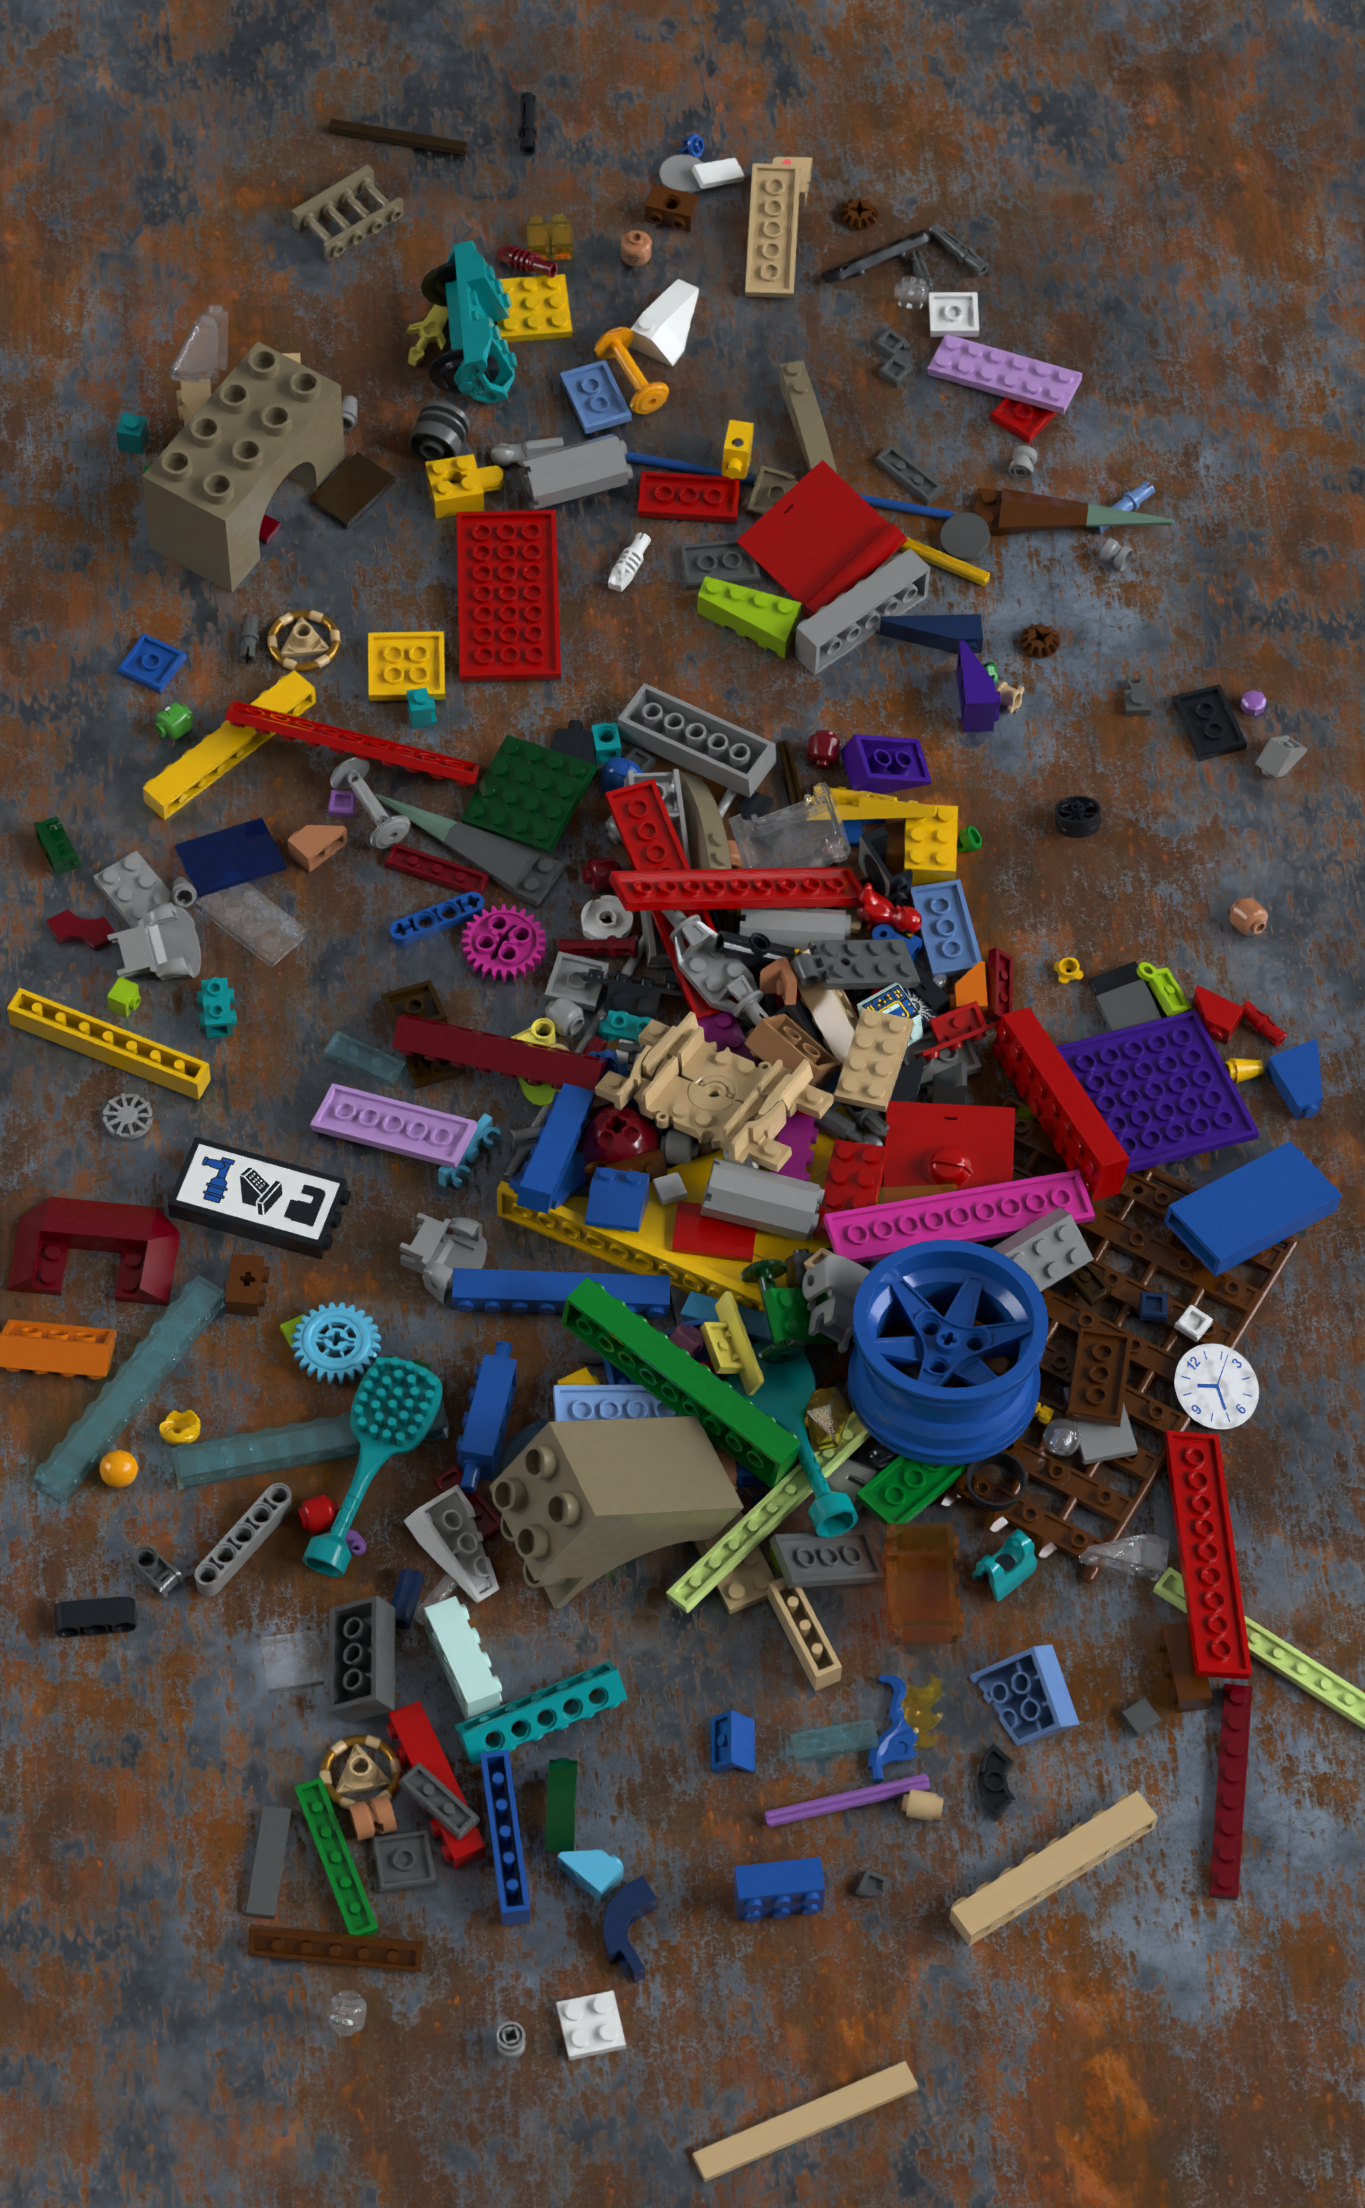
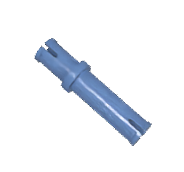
M1144 481L1132 492H1126L1123 499L1111 508L1126 511L1136 510L1139 508L1140 503L1155 493L1153 485L1147 488L1150 482ZM1099 526L1095 533L1100 535L1110 526Z

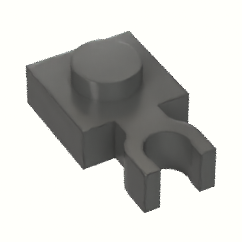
M1127 675L1126 687L1128 690H1124L1123 693L1125 716H1151L1149 689H1142L1144 683L1143 675H1139L1138 683H1133L1130 680V675Z

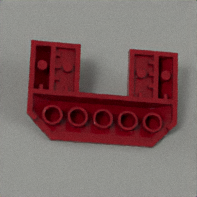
M50 1197L20 1217L7 1290L61 1296L69 1249L121 1253L114 1295L115 1301L169 1306L180 1232L161 1210L155 1206Z

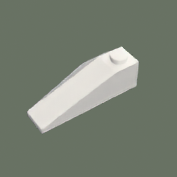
M677 279L640 315L630 330L633 332L634 338L630 348L673 367L685 349L699 288Z
M456 1485L416 1509L404 1522L428 1554L476 1603H479L498 1591L499 1586L490 1558L485 1555L481 1543L483 1537L481 1532H478L474 1521L476 1516L474 1509L460 1487Z

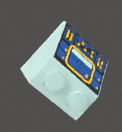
M896 982L857 1004L859 1017L862 1008L914 1019V1027L907 1046L924 1037L921 1014L902 987Z

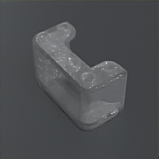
M825 782L813 786L814 795L812 797L809 794L804 795L805 801L760 818L756 814L751 815L752 820H744L741 814L728 818L744 869L824 867V865L831 862H842L848 859L852 849L835 796Z

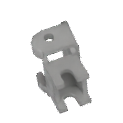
M171 902L161 904L141 914L143 919L138 921V927L107 935L109 941H112L114 945L119 944L125 968L116 970L119 977L129 979L155 972V975L164 981L194 979L199 975L201 950L195 927L188 914L181 907L174 906Z

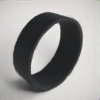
M1003 1451L986 1459L970 1463L966 1473L969 1495L978 1506L989 1511H1004L1013 1507L1021 1498L1027 1485V1473L1023 1464L1015 1456ZM989 1464L1003 1465L1011 1469L1018 1477L1020 1492L1015 1498L1007 1502H989L980 1498L973 1491L970 1485L971 1479L975 1472L983 1466Z

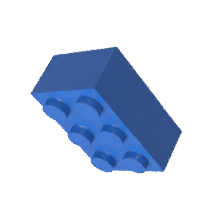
M821 1857L734 1867L733 1893L737 1921L756 1922L764 1917L784 1919L789 1917L790 1914L799 1913L810 1916L823 1911L825 1883Z

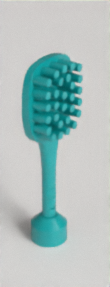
M761 1341L754 1343L751 1346L754 1349L755 1357L763 1373V1384L754 1395H747L739 1374H727L728 1383L739 1395L749 1398L761 1412L771 1415L783 1429L789 1430L797 1436L801 1442L797 1457L816 1497L808 1511L810 1520L820 1537L832 1538L842 1535L856 1524L858 1515L847 1494L831 1491L808 1439L805 1416L810 1414V1409L816 1402L815 1378L808 1359L803 1353L800 1357L788 1362L778 1364L766 1363L760 1359L759 1352L771 1344Z
M378 1357L363 1376L354 1396L350 1414L351 1431L361 1445L356 1472L330 1532L312 1537L303 1555L302 1561L312 1570L332 1578H342L352 1558L345 1537L372 1479L389 1457L412 1452L430 1431L440 1408L443 1391L439 1378L426 1368L416 1365L412 1361L401 1360L398 1357Z

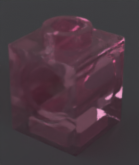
M681 1323L669 1337V1340L677 1347L687 1350L692 1358L703 1347L702 1334L692 1325L687 1327L684 1323Z

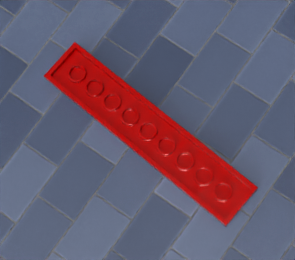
M236 700L232 701L225 715V720L230 721V724L235 727L245 728V725L255 728L256 732L262 734L278 733L285 740L294 741L295 738L305 740V744L312 747L328 746L335 753L344 754L345 751L355 753V757L362 760L378 759L381 764L394 767L395 764L405 766V770L409 772H428L433 778L441 780L445 779V777L455 779V783L463 786L475 784L481 764Z
M654 778L605 793L606 802L634 871L691 870ZM693 909L682 911L687 918L699 915L701 922L716 932L708 910ZM650 910L690 1011L695 1013L697 1020L725 1012L710 1007L678 969L674 942L670 939V935L675 927L662 914V911ZM683 938L682 940L687 949L690 944L686 938ZM733 995L727 998L736 1004L739 1003Z
M851 867L611 871L609 881L625 911L632 912L647 910L686 911L693 909L734 910L739 908L781 909L785 907L829 908L831 906L854 907L863 905L859 900L863 887Z
M1167 1430L1163 1438L1195 1676L1249 1680L1252 1676V1667L1219 1434Z

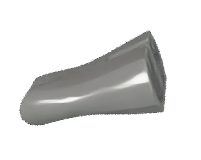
M813 1443L811 1445L812 1450H814L818 1446V1444ZM847 1458L826 1481L831 1491L842 1492L850 1497L857 1513L862 1504L856 1499V1493L881 1471Z

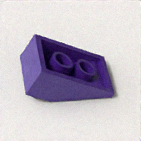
M959 641L956 674L963 733L993 731L994 721H999L1000 691H995L994 680L967 643Z
M855 734L840 750L852 790L884 794L925 786L932 782L919 739Z

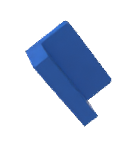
M733 1710L711 1717V1770L721 1773L736 1767L751 1773L755 1771L754 1720Z

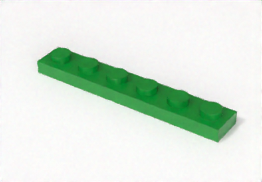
M320 1777L294 1786L296 1796L348 1934L370 1936L378 1933L379 1928L322 1778Z

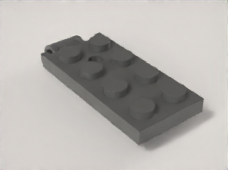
M904 939L810 941L808 943L810 954H800L792 960L794 970L802 987L813 986L820 979L825 990L883 989L895 982L902 988H916L921 982Z

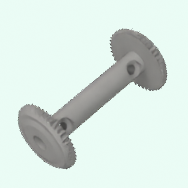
M357 757L349 758L335 768L330 778V784L337 790L350 787L377 826L370 837L372 846L375 848L391 847L406 836L410 828V820L405 815H395L392 818L388 816L363 779L370 769V762Z

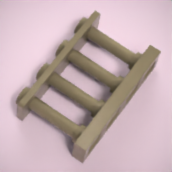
M369 165L364 166L291 211L292 226L298 232L309 227L324 242V258L327 261L340 256L352 246L360 244L365 238L373 233H378L383 227L399 220L404 214L403 200L400 197L389 202L374 187V170ZM363 192H367L382 208L370 214L355 197ZM344 204H348L362 220L352 226L336 209ZM328 215L343 232L332 237L317 220Z

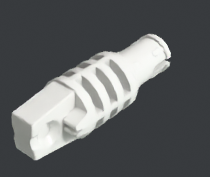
M641 532L637 533L631 546L623 550L609 577L608 586L610 589L622 592L634 578L643 562V553L651 542L647 534L644 533L642 536Z

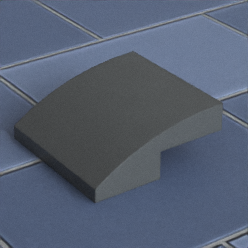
M1143 979L1095 997V1003L1106 1021L1105 1028L1108 1033L1161 1019L1155 1002Z

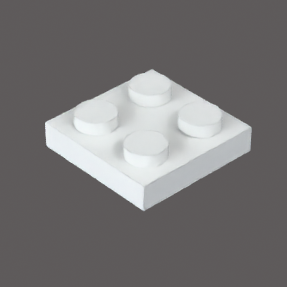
M929 292L930 337H945L946 334L955 337H979L977 292Z
M614 1991L557 2002V2011L569 2061L626 2049Z

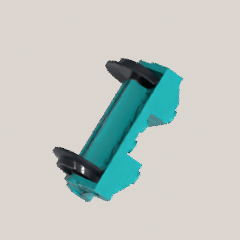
M472 240L453 245L446 263L431 270L421 283L423 296L429 302L441 307H448L451 351L439 355L431 362L428 370L430 380L438 388L454 394L467 395L483 403L493 404L508 400L507 393L515 378L514 367L517 366V360L514 352L510 353L506 339L501 338L499 327L497 325L494 326V322L509 318L510 296L508 293H504L500 279L496 280L493 267L487 265L485 259L476 250Z

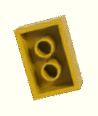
M937 805L935 817L905 818L903 872L909 869L913 872L911 886L955 880L958 806Z

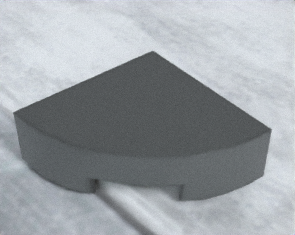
M866 1868L854 1896L863 1899L878 1897L890 1888L893 1879Z

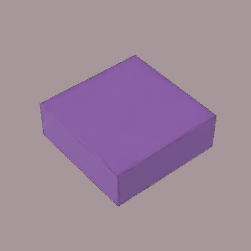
M331 790L328 816L354 818L357 800L355 793Z

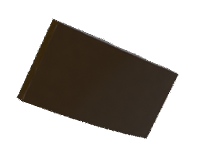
M431 980L381 994L393 1033H395L397 1017L402 1014L448 1023L447 1015ZM415 1053L414 1056L402 1054L415 1089L466 1074L465 1067L450 1065V1060L440 1058V1061L437 1062L424 1059V1054Z

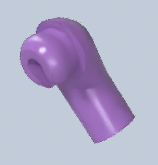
M348 1530L345 1541L350 1552L356 1556L364 1554L367 1548L366 1542L357 1531Z

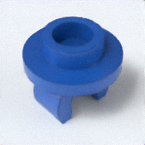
M691 134L689 137L682 139L685 147L678 149L681 154L691 155L696 158L702 155L704 141L698 134Z

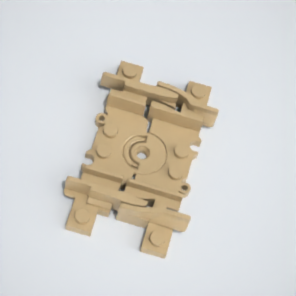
M691 1011L678 1027H670L652 1019L638 1036L639 1044L646 1047L637 1058L629 1079L609 1070L595 1087V1094L597 1096L614 1102L615 1108L622 1110L635 1094L634 1099L639 1105L640 1114L651 1119L656 1118L657 1127L663 1129L667 1128L670 1123H673L675 1129L698 1138L699 1143H702L706 1138H712V1149L721 1148L728 1151L730 1160L743 1163L750 1156L752 1162L775 1172H778L792 1155L791 1147L773 1140L786 1124V1116L791 1118L798 1110L821 1119L834 1103V1095L808 1085L813 1079L809 1060L804 1059L792 1073V1070L783 1067V1062L780 1059L772 1067L766 1061L761 1062L756 1067L753 1061L730 1052L729 1047H726L724 1051L716 1052V1042L708 1043L704 1041V1029L698 1025L696 1015Z

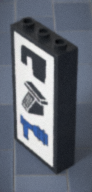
M195 1137L168 1201L169 1217L322 1260L325 1250L330 1251L333 1243L332 1232L334 1228L338 1229L342 1220V1213L340 1212L343 1206L348 1205L351 1191L348 1190L347 1179Z

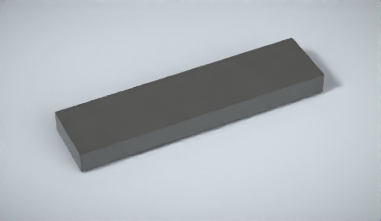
M263 1806L246 1909V1916L275 1919L292 1809Z

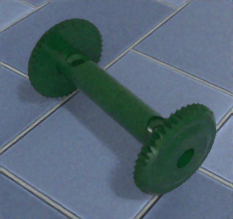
M777 1259L755 1262L747 1266L740 1275L743 1282L759 1284L773 1343L763 1348L759 1352V1357L762 1361L770 1364L794 1360L800 1357L806 1350V1344L801 1340H786L775 1343L763 1291L769 1288H776L774 1279L784 1275L788 1270L787 1264Z

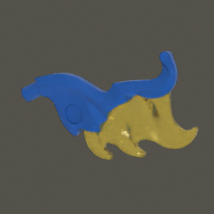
M931 1675L932 1683L927 1687L921 1688L907 1685L896 1676H879V1684H888L893 1689L888 1715L892 1725L875 1740L871 1747L868 1770H871L872 1782L880 1783L883 1781L882 1768L884 1765L890 1762H906L917 1755L916 1750H913V1748L927 1749L937 1742L938 1734L932 1737L927 1735L942 1718V1712L936 1715L931 1713L933 1705L942 1695V1684L936 1676Z

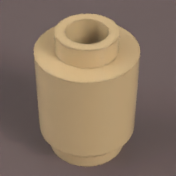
M910 1789V1794H904L901 1811H907L906 1817L931 1822H933V1819L940 1820L944 1797H938L937 1793Z

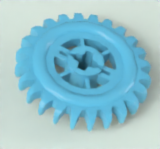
M330 1302L329 1308H325L321 1304L319 1305L318 1312L310 1309V1317L302 1316V1324L295 1325L297 1333L292 1335V1341L295 1343L292 1344L291 1349L293 1352H296L294 1360L299 1361L302 1359L300 1369L303 1370L309 1366L307 1370L308 1377L317 1372L318 1382L321 1381L324 1375H327L329 1385H331L334 1377H337L339 1384L342 1385L345 1375L353 1382L354 1372L358 1373L362 1378L364 1376L363 1367L369 1369L372 1365L370 1360L376 1361L377 1354L374 1351H381V1346L378 1344L381 1341V1336L377 1334L378 1326L372 1324L373 1318L370 1316L364 1317L365 1311L362 1309L355 1312V1305H351L348 1309L345 1308L344 1302H341L339 1307H335V1304ZM332 1326H342L345 1329L332 1328ZM328 1328L325 1334H320L324 1329ZM349 1331L353 1332L355 1338L348 1337ZM317 1346H324V1352H320Z

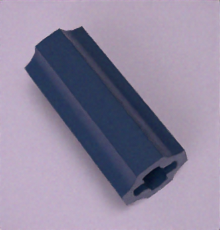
M401 1569L391 1603L395 1607V1628L404 1630L409 1629L424 1581V1574L418 1570Z

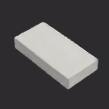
M736 158L697 164L692 168V172L701 189L742 182L745 177Z

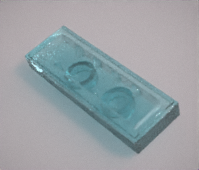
M873 1718L790 1734L796 1763L879 1747Z

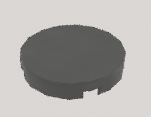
M968 512L955 514L949 518L942 527L940 536L945 552L961 561H970L981 556V553L988 548L991 537L988 525L984 519Z

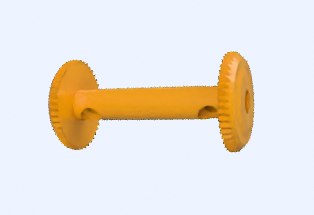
M627 327L613 328L599 338L595 346V353L603 360L615 357L637 391L630 401L631 410L636 414L651 413L664 404L669 395V388L663 382L652 384L647 382L627 351L634 338L633 332Z

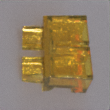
M555 214L552 217V222H543V217L540 215L530 217V221L527 223V247L529 251L539 254L541 259L550 260V240L552 260L574 259L571 223L566 220L564 214Z

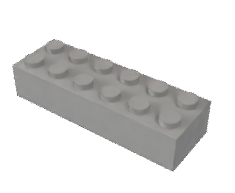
M912 549L907 550L903 554L896 555L889 564L879 567L873 575L865 580H860L850 591L841 593L834 602L828 606L821 607L814 616L804 619L798 624L796 628L795 657L815 676L880 630L881 616H901L928 596L930 566Z
M645 683L617 719L620 738L749 798L776 763L775 743Z

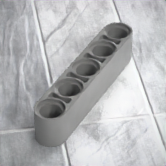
M275 1483L268 1487L197 1566L194 1576L196 1588L200 1595L205 1597L216 1595L290 1513L292 1498L290 1488L287 1485ZM279 1497L285 1499L283 1502L280 1503L273 1501L274 1499ZM260 1517L267 1518L265 1522L255 1521ZM242 1537L250 1538L247 1542L237 1541ZM223 1557L232 1558L229 1562L219 1561ZM205 1577L214 1578L211 1582L202 1581Z

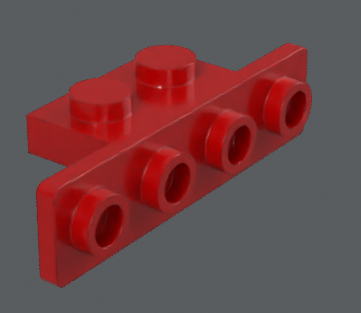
M976 1000L928 1020L927 1022L937 1046L915 1054V1057L918 1059L923 1056L925 1061L940 1056L939 1050L947 1047L950 1052L964 1046L962 1041L971 1037L972 1042L984 1038L987 1036L985 1031L994 1028L995 1032H997L1000 1019L986 1024Z

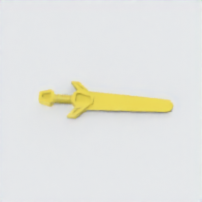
M435 304L424 321L409 326L406 334H419L420 339L415 347H410L408 364L417 366L424 359V350L428 343L436 342L441 350L444 348L446 340L442 330L448 320V307H441Z

